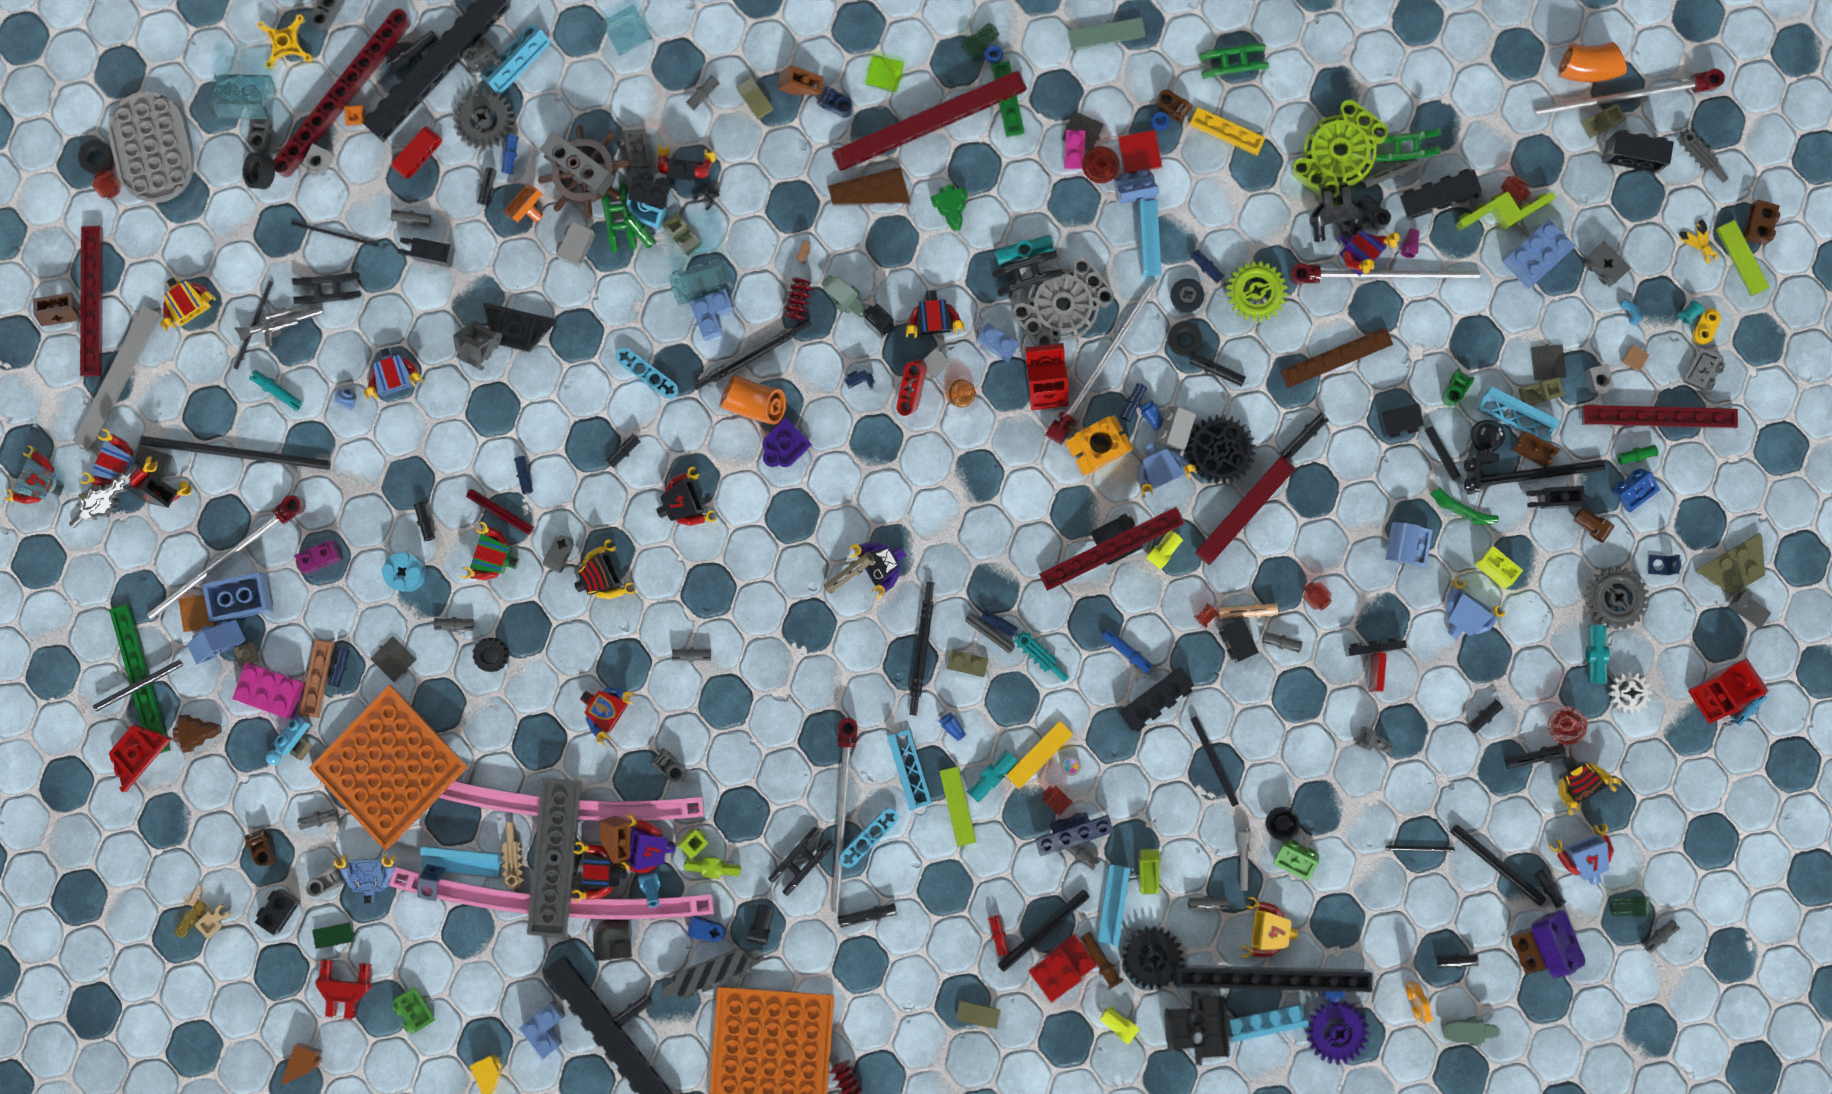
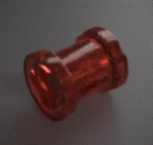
M1209 603L1205 605L1206 607L1198 615L1194 616L1195 620L1205 629L1214 617L1219 616V613Z

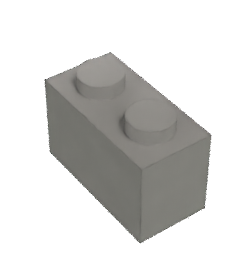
M572 221L571 225H568L565 229L563 242H559L557 245L556 256L560 260L580 269L596 234L593 230Z
M1168 406L1164 413L1162 426L1158 431L1157 443L1173 450L1185 451L1196 414L1181 407Z

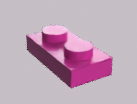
M1066 130L1065 169L1083 170L1085 131Z

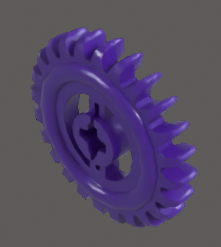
M1328 1001V1007L1321 1004V1011L1315 1008L1316 1016H1309L1313 1021L1308 1022L1311 1029L1306 1030L1305 1033L1311 1036L1306 1041L1313 1042L1309 1048H1316L1314 1055L1318 1056L1321 1054V1061L1328 1057L1329 1064L1334 1059L1336 1065L1339 1066L1340 1059H1342L1343 1063L1347 1065L1348 1057L1354 1062V1054L1361 1057L1359 1049L1366 1050L1362 1043H1369V1040L1364 1038L1365 1035H1370L1369 1031L1364 1030L1366 1027H1369V1024L1362 1023L1366 1016H1359L1361 1010L1357 1009L1354 1011V1004L1347 1008V1001H1344L1341 1006L1340 1001L1335 1002L1334 1005L1331 1001ZM1334 1018L1344 1019L1341 1023L1331 1024L1328 1028V1036L1324 1038L1323 1031L1328 1021ZM1350 1026L1351 1037L1349 1041L1343 1046H1331L1334 1041L1343 1043L1347 1040L1349 1035L1347 1028ZM1337 1029L1342 1034L1340 1037L1335 1032Z

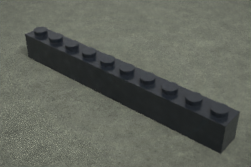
M477 0L475 3H471L467 8V12L455 20L454 26L442 34L441 40L437 44H433L426 56L421 57L416 62V66L403 76V80L398 85L392 87L390 94L379 101L377 108L366 115L363 122L364 126L384 143L462 60L463 52L468 48H473L479 39L511 7L507 0Z
M566 955L562 956L544 971L546 974L544 977L550 985L554 984L558 989L556 991L558 996L563 1001L566 1000L570 1005L568 1008L574 1016H579L582 1020L580 1022L582 1027L587 1032L590 1031L594 1036L592 1039L598 1047H603L606 1051L604 1053L606 1058L611 1063L614 1062L617 1065V1072L622 1078H627L630 1082L629 1087L635 1094L637 1092L638 1094H673L627 1033L617 1024L613 1015Z
M1174 965L1173 985L1177 988L1372 992L1373 972L1367 969Z

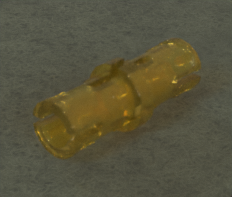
M197 900L188 913L183 915L182 921L173 931L178 937L184 938L192 926L198 922L199 917L208 907L206 903Z

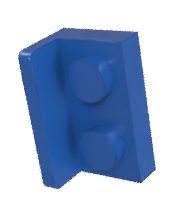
M1639 468L1634 470L1626 479L1618 482L1611 491L1619 497L1625 510L1632 512L1660 491V488L1651 472Z

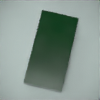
M352 922L312 930L315 949L355 941Z

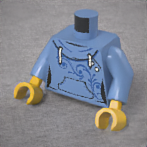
M385 853L382 859L349 860L346 863L347 855L343 854L342 860L335 856L334 865L340 869L343 878L348 886L353 889V892H363V903H375V892L384 891L390 884L395 870L394 861L396 855L393 854L391 859L387 858V853Z

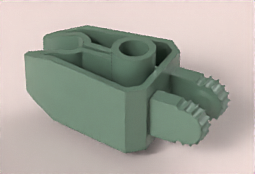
M828 275L821 284L828 297L835 302L834 306L842 313L845 311L849 314L852 311L855 315L861 318L864 317L866 308L861 302L860 291L853 285L850 287L839 277Z
M1470 1016L1468 1020H1452L1443 1024V1037L1456 1043H1469L1471 1046H1480L1481 1043L1485 1042V1038H1495L1500 1034V1029H1498L1497 1025L1484 1024L1483 1020H1480L1478 1016Z

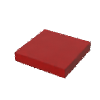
M1155 130L1118 137L1124 173L1133 174L1139 170L1149 171L1162 168Z
M1372 653L1368 692L1384 691L1386 653Z

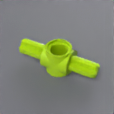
M705 857L703 861L685 859L684 870L702 872L703 877L720 879L722 875L739 877L741 865L723 863L724 861L721 858Z

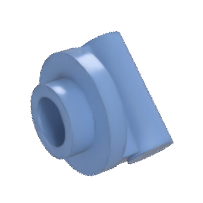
M341 389L337 392L334 402L353 410L356 394L350 389Z

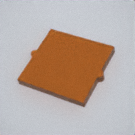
M192 595L189 598L178 599L183 632L200 631L201 628L211 625V627L216 626L215 623L209 622L204 595Z

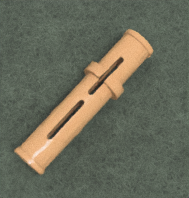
M1255 603V605L1219 607V620L1278 615L1277 603L1262 605Z

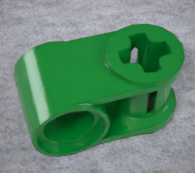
M1457 368L1442 394L1443 403L1447 406H1454L1459 403L1471 387L1475 377H1469L1462 373L1461 369ZM1449 392L1456 395V400H1452L1449 397Z

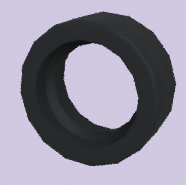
M256 152L248 154L242 170L245 184L250 188L263 190L271 186L275 178V163L269 154Z

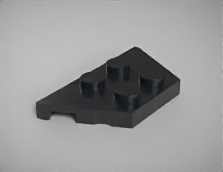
M484 302L489 329L502 334L499 346L530 353L556 323L554 318Z

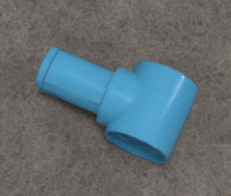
M658 869L638 874L641 890L646 893L647 905L651 908L657 907L659 905L657 891L662 886Z

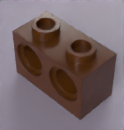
M1756 200L1750 205L1743 233L1746 241L1764 246L1774 240L1776 230H1774L1775 224L1780 218V205L1762 200ZM1762 210L1768 214V218L1763 216ZM1758 228L1763 231V236L1758 233Z
M1531 928L1519 930L1510 937L1512 946L1516 950L1519 963L1523 967L1525 974L1547 968Z

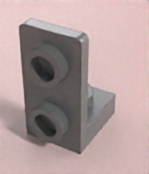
M1749 590L1738 591L1728 607L1756 627L1761 628L1771 615V612L1751 599L1753 593Z

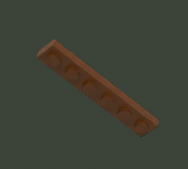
M1385 327L1283 369L1280 373L1287 389L1394 344Z

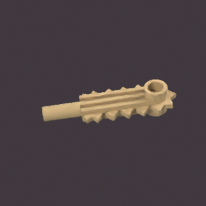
M514 822L506 823L507 842L501 845L503 847L501 851L505 853L501 858L505 861L502 867L506 869L502 875L506 877L503 881L506 884V889L511 888L514 892L516 888H521V882L523 881L520 878L523 871L519 869L523 865L519 862L523 856L518 854L522 848L519 847L521 843H517L514 838Z

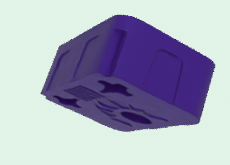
M1564 910L1544 914L1532 923V932L1553 978L1572 975L1585 965V956Z

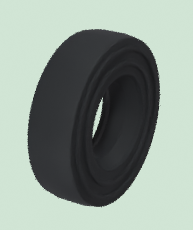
M99 140L86 142L78 152V161L81 167L91 174L100 175L106 173L114 163L112 149L109 145ZM93 151H101L103 154L102 161L98 164H92L89 159L90 154Z
M1179 322L1168 333V345L1177 355H1192L1201 346V331L1191 322ZM1188 332L1192 336L1191 344L1188 346L1179 344L1177 340L1179 333Z

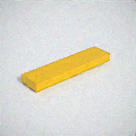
M1200 107L1196 108L1189 123L1190 126L1256 156L1266 138Z
M1059 721L1005 776L1020 789L1074 734Z

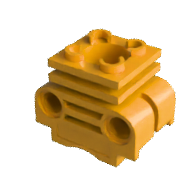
M1115 415L1108 416L1076 433L1074 437L1064 443L1072 459L1078 455L1081 456L1075 460V464L1082 477L1095 472L1134 449L1125 433L1119 435L1123 428ZM1096 436L1105 438L1109 444V451L1103 454L1093 451L1090 446V439Z

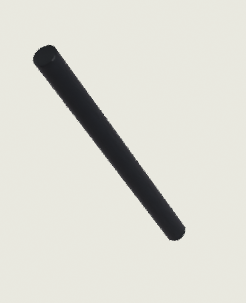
M1386 846V851L1455 852V847Z

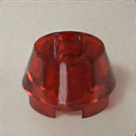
M1094 147L1083 157V172L1089 180L1095 183H1107L1113 180L1119 172V158L1108 147Z
M1562 707L1551 714L1547 728L1550 736L1556 742L1570 745L1579 742L1585 736L1588 724L1586 717L1579 710L1572 707Z

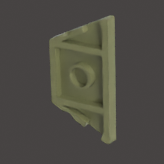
M1761 533L1697 568L1695 572L1709 579V582L1721 587L1729 595L1765 576Z

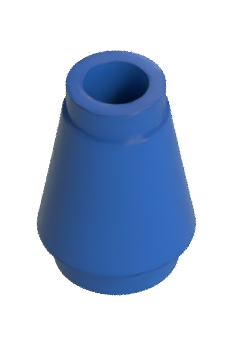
M1151 400L1140 407L1141 415L1155 430L1162 426L1163 419L1157 403Z
M949 712L939 720L941 727L957 741L966 735L956 714L953 715L952 712Z

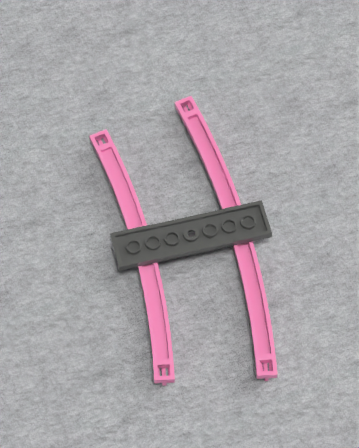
M542 778L541 796L506 792L454 781L439 797L482 808L533 815L539 818L531 894L481 887L441 878L438 883L437 899L482 908L529 914L527 935L567 938L569 918L654 919L714 914L713 894L658 898L659 905L653 908L647 905V899L586 900V898H583L580 902H574L572 900H578L579 898L571 897L575 852L573 850H576L578 820L600 821L617 816L624 820L632 821L631 818L626 817L627 813L634 814L636 820L641 819L644 821L703 817V797L655 801L580 800L582 781ZM695 803H698V804H699V805L688 806V804H695ZM699 809V811L688 812V810ZM552 854H556L558 856L557 861L551 860ZM395 867L389 886L417 893L418 879L421 873ZM425 886L422 888L423 892L427 895L433 893L430 887Z

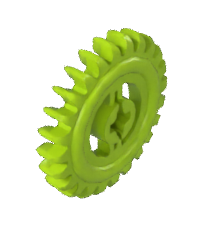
M1252 261L1251 266L1245 262L1244 269L1238 266L1237 270L1239 273L1232 272L1231 275L1234 278L1227 280L1232 285L1225 287V289L1231 291L1225 295L1226 297H1232L1227 303L1234 304L1231 311L1238 309L1237 317L1244 313V321L1251 316L1252 323L1256 317H1258L1260 323L1263 321V316L1267 321L1270 320V314L1276 317V310L1282 311L1280 304H1286V301L1282 298L1288 297V294L1283 292L1288 289V286L1282 285L1286 279L1279 278L1282 272L1275 273L1276 267L1270 269V263L1263 266L1262 261H1259L1258 265H1256L1255 261ZM1260 278L1267 282L1266 284L1254 282L1247 292L1243 293L1244 285L1250 279ZM1255 289L1256 291H1261V292L1259 293V295H1257V293H1255V294L1252 293L1253 290ZM1271 290L1270 298L1263 304L1256 305L1247 301L1249 299L1252 302H1258L1264 297L1266 291Z

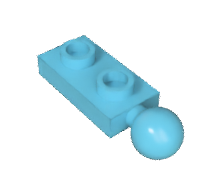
M298 713L292 717L273 742L276 749L266 754L268 764H279L282 759L281 754L287 756L309 728L310 724Z

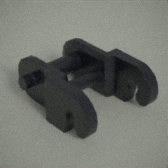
M711 183L705 184V188L702 191L699 190L693 200L696 201L701 195H705L710 199L709 206L705 208L706 211H709L715 204V198L720 196V190L716 191L713 189ZM709 190V191H711L714 195H713L712 197H710V196L706 193V191Z

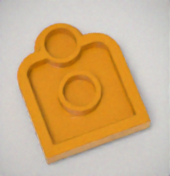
M1413 980L1406 982L1407 988L1405 993L1408 1000H1411L1414 1006L1411 1008L1414 1018H1418L1424 1024L1432 1022L1431 1007L1421 985Z

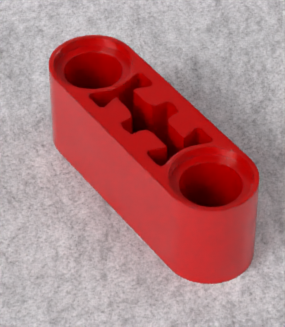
M424 127L394 159L391 167L405 179L411 178L441 145L443 139L430 127Z
M920 359L908 363L904 368L896 405L898 413L903 416L914 413L919 407L927 371L925 362ZM913 365L918 367V374L913 371ZM905 401L910 404V410L906 409Z

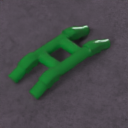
M1249 43L1199 53L1200 61L1220 56L1222 67H1215L1201 72L1202 78L1206 79L1249 70L1268 69V62L1253 61L1248 63L1246 55L1249 52L1265 51L1266 45ZM1239 53L1240 64L1229 66L1228 55Z
M1440 128L1414 133L1387 135L1383 144L1394 143V153L1377 154L1375 162L1429 158L1440 154V147L1421 149V139L1425 140L1441 135ZM1413 140V151L1402 152V141Z
M626 183L619 184V192L622 195L621 203L610 205L608 193L601 198L611 253L619 251L615 234L616 230L626 229L630 249L637 248L636 239L631 228L624 221L613 223L611 213L623 211L624 217L628 219Z
M1441 487L1430 493L1441 508L1448 509L1476 525H1493V523H1498L1499 521L1498 515L1483 514L1455 501Z

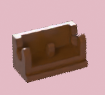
M1527 431L1519 435L1512 449L1513 452L1543 467L1551 465L1553 457L1560 450V448Z

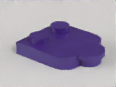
M785 417L764 438L762 443L765 450L763 461L769 467H777L778 465L790 467L813 444Z

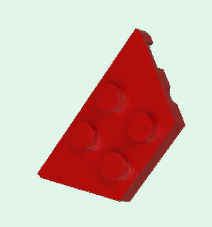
M132 725L109 752L111 762L114 765L115 775L120 778L122 786L119 788L122 793L127 792L172 740L170 737L138 725Z

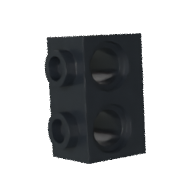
M284 889L273 890L267 898L269 902L265 908L262 907L256 914L258 918L254 922L273 936L280 934L301 902ZM280 898L285 900L283 908L278 904ZM269 914L274 917L273 924H270L267 920Z

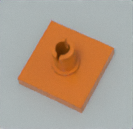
M526 184L503 210V213L517 223L527 214L536 223L543 217V213L534 204L543 194L535 187Z

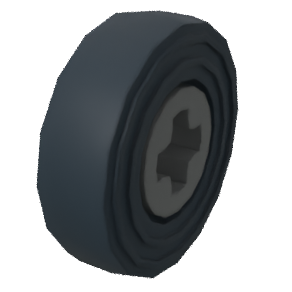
M1185 278L1174 284L1171 289L1170 299L1177 310L1189 313L1201 306L1205 293L1198 281ZM1184 291L1192 293L1190 300L1183 298Z

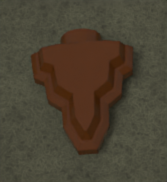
M179 715L178 727L173 728V739L175 743H180L183 753L192 752L195 747L203 745L206 739L214 738L222 733V726L213 722H203L200 718H192L190 715Z

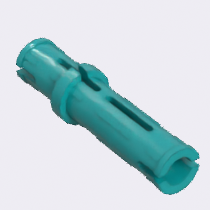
M257 369L251 373L253 376H249V380L262 387L264 392L271 393L294 409V411L297 412L301 408L299 405H303V401L277 385L274 379L264 376Z

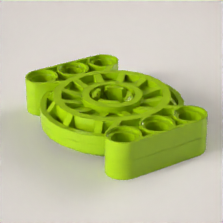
M1344 101L1339 115L1330 116L1319 121L1310 130L1304 144L1303 158L1297 159L1293 164V177L1320 198V187L1324 186L1334 189L1336 194L1332 196L1337 198L1339 196V183L1346 182L1347 186H1351L1368 175L1377 155L1376 144H1382L1388 135V127L1355 101ZM1351 108L1353 113L1347 114L1344 112V109ZM1365 119L1368 121V124L1361 125L1359 120ZM1376 130L1382 131L1383 136H1381V137L1376 136V135L1374 134V131H1376ZM1309 142L1311 147L1310 151L1307 152V144ZM1345 145V155L1338 156L1334 153L1333 148ZM1370 151H1373L1372 160L1369 158ZM1303 166L1305 167L1306 171L1299 172L1297 171L1296 167ZM1365 167H1368V169L1362 174L1361 172L1363 171V169ZM1313 177H1318L1321 180V182L1315 184L1311 181V179Z

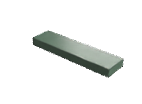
M1142 17L1069 30L1068 36L1071 51L1143 38L1145 37Z

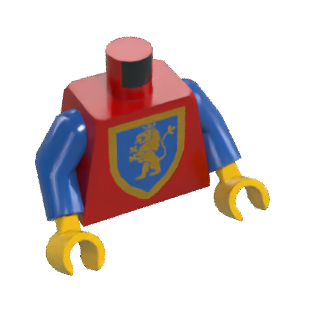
M605 688L603 691L598 690L595 696L588 691L582 694L580 701L588 705L584 712L587 715L586 722L590 731L596 737L597 742L605 746L603 743L604 738L611 739L608 734L611 733L629 704L633 705L630 702L631 696L636 697L635 693L621 688Z

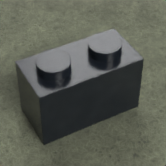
M1419 404L1381 412L1377 415L1383 437L1389 436L1390 439L1400 437V433L1408 432V434L1417 433L1419 428L1424 426Z
M1243 617L1219 628L1221 631L1219 632L1220 639L1223 643L1226 642L1229 648L1227 653L1231 661L1234 660L1237 663L1259 653Z

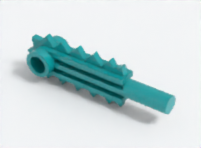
M1024 630L1021 634L1016 633L1017 638L1014 642L1017 643V648H1023V653H1029L1028 659L1034 658V664L1040 663V669H1043L1044 672L1051 670L1063 682L1069 678L1056 665L1057 658L1054 657V653L1048 654V648L1042 649L1043 643L1037 644V638L1031 639V633H1026Z

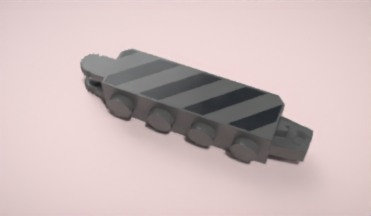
M740 947L676 972L671 979L672 983L663 986L660 995L663 998L677 995L678 998L684 997V999L695 996L694 992L698 990L706 992L713 989V985L720 982V985L731 982V978L738 975L739 978L750 974L749 971L752 970L753 966L765 960L761 949L747 951Z

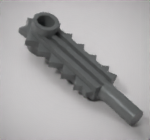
M1686 129L1685 132L1680 131V136L1677 140L1680 143L1679 146L1685 147L1684 152H1690V157H1695V163H1700V168H1703L1704 172L1711 170L1724 183L1729 177L1717 165L1719 158L1715 157L1716 154L1710 153L1711 148H1705V143H1700V137H1695V132H1690L1689 129Z

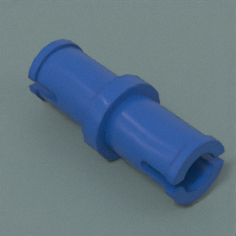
M507 134L505 151H502L504 157L501 172L513 174L514 161L518 155L516 149L519 137Z

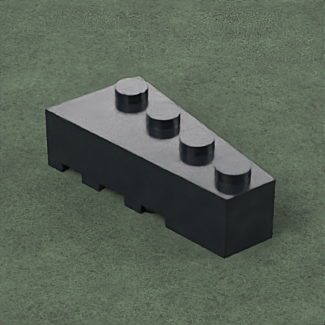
M1469 168L1458 172L1459 175L1451 177V175L1442 177L1440 182L1435 184L1428 182L1421 185V189L1414 191V188L1404 191L1400 199L1407 220L1432 213L1434 208H1437V210L1448 208L1452 205V202L1459 204L1467 202L1471 196H1474L1475 199L1482 197V190L1475 169L1471 171Z

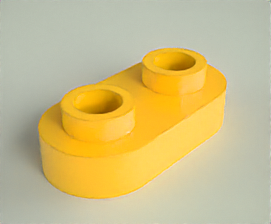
M1707 309L1700 315L1692 333V339L1697 345L1704 346L1713 340L1721 321V315L1716 309ZM1709 315L1714 317L1713 321L1709 319ZM1702 332L1706 333V338L1702 337Z

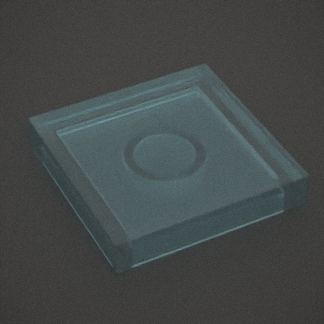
M634 4L601 21L619 56L652 39Z

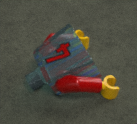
M28 445L27 447L31 448V452L29 454L23 452V455L28 457L14 489L6 490L11 493V496L9 498L4 497V500L32 504L46 499L48 492L60 496L64 486L53 482L56 477V473H54L55 467L46 456L38 452L36 448Z

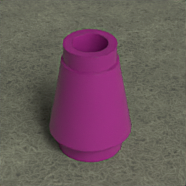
M1414 228L1408 230L1399 248L1400 254L1403 257L1414 258L1418 254L1419 230Z

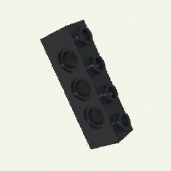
M1178 667L1117 713L1130 731L1136 730L1138 732L1146 726L1145 722L1148 719L1155 720L1162 714L1160 711L1163 708L1167 707L1169 709L1177 703L1176 699L1178 697L1189 695L1193 691L1191 688L1195 685L1183 668ZM1171 683L1177 686V693L1174 695L1168 692V686ZM1155 695H1159L1162 698V703L1159 706H1155L1152 703V698ZM1140 706H1143L1147 711L1143 718L1139 717L1136 712Z

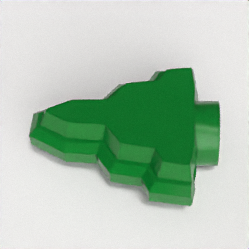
M954 185L943 186L939 189L940 193L931 196L930 200L933 207L938 209L939 214L946 217L950 228L954 232L960 231L963 223L962 212L966 208L965 201L968 199L967 188L955 189Z

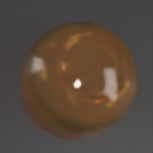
M957 379L951 381L946 387L945 395L949 404L958 408L970 406L975 400L976 389L971 382L965 379Z

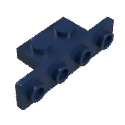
M1086 812L1076 813L1072 817L1058 819L1050 823L1052 833L1035 838L1039 855L1044 856L1111 834L1114 830L1109 815L1090 820Z

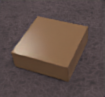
M803 241L797 256L798 262L802 264L806 263L811 250L810 242Z
M1631 345L1621 362L1638 372L1641 370L1649 354Z

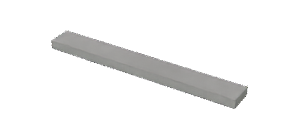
M142 306L73 439L74 442L91 450L93 449L98 439L97 435H100L101 428L104 427L161 317L160 313Z

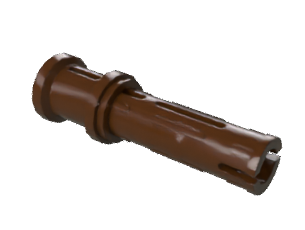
M1089 931L1081 936L1080 939L1099 968V974L1103 975L1108 983V989L1110 990L1123 982V978L1118 976L1114 969V964L1109 963L1091 932Z

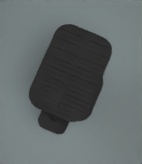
M1191 991L1192 1008H1165V1033L1168 1050L1194 1048L1197 1066H1202V1058L1230 1057L1227 1001L1224 996L1198 998V992ZM1195 1013L1201 1015L1198 1023L1191 1021V1017ZM1196 1033L1202 1034V1040L1199 1043H1194L1192 1040L1193 1035Z

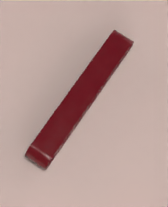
M1281 455L1197 549L1195 554L1206 564L1210 565L1292 474L1296 467Z

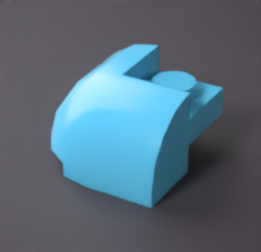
M627 197L629 213H633L640 223L655 228L661 227L668 210L667 207L662 208L628 200Z

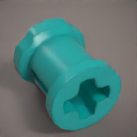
M1692 300L1684 311L1678 313V317L1686 325H1691L1693 320L1705 311L1701 304Z

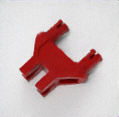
M321 959L319 977L315 979V985L326 1000L325 1017L333 1018L337 1016L338 1002L345 1003L344 1019L355 1018L357 1001L372 988L370 981L372 964L359 963L358 980L356 982L343 981L331 978L333 960Z

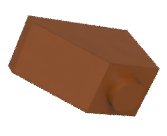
M793 65L780 71L778 90L793 95H821L823 76Z
M617 816L600 820V840L612 863L629 859L630 822Z
M302 1043L296 1044L281 1083L286 1084L318 1068L322 1061L320 1056L322 1050Z

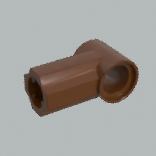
M1581 507L1572 520L1590 532L1589 535L1601 543L1605 542L1615 527L1613 523L1605 518H1599L1585 507Z

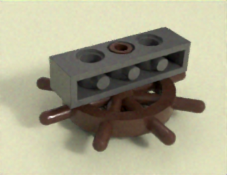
M577 125V140L569 143L553 131L539 149L545 154L543 157L553 164L552 174L540 176L538 182L540 184L553 182L556 189L562 194L554 205V210L559 212L565 203L570 200L575 203L584 204L586 218H592V202L601 199L607 193L617 200L621 199V193L612 187L616 179V169L630 166L631 161L629 159L615 161L610 151L606 148L614 138L615 133L609 131L599 143L592 139H584L583 126ZM586 149L595 150L590 157L586 155ZM602 155L605 163H596L598 158ZM572 178L573 181L566 188L563 179ZM582 183L583 193H573L579 184L581 185Z

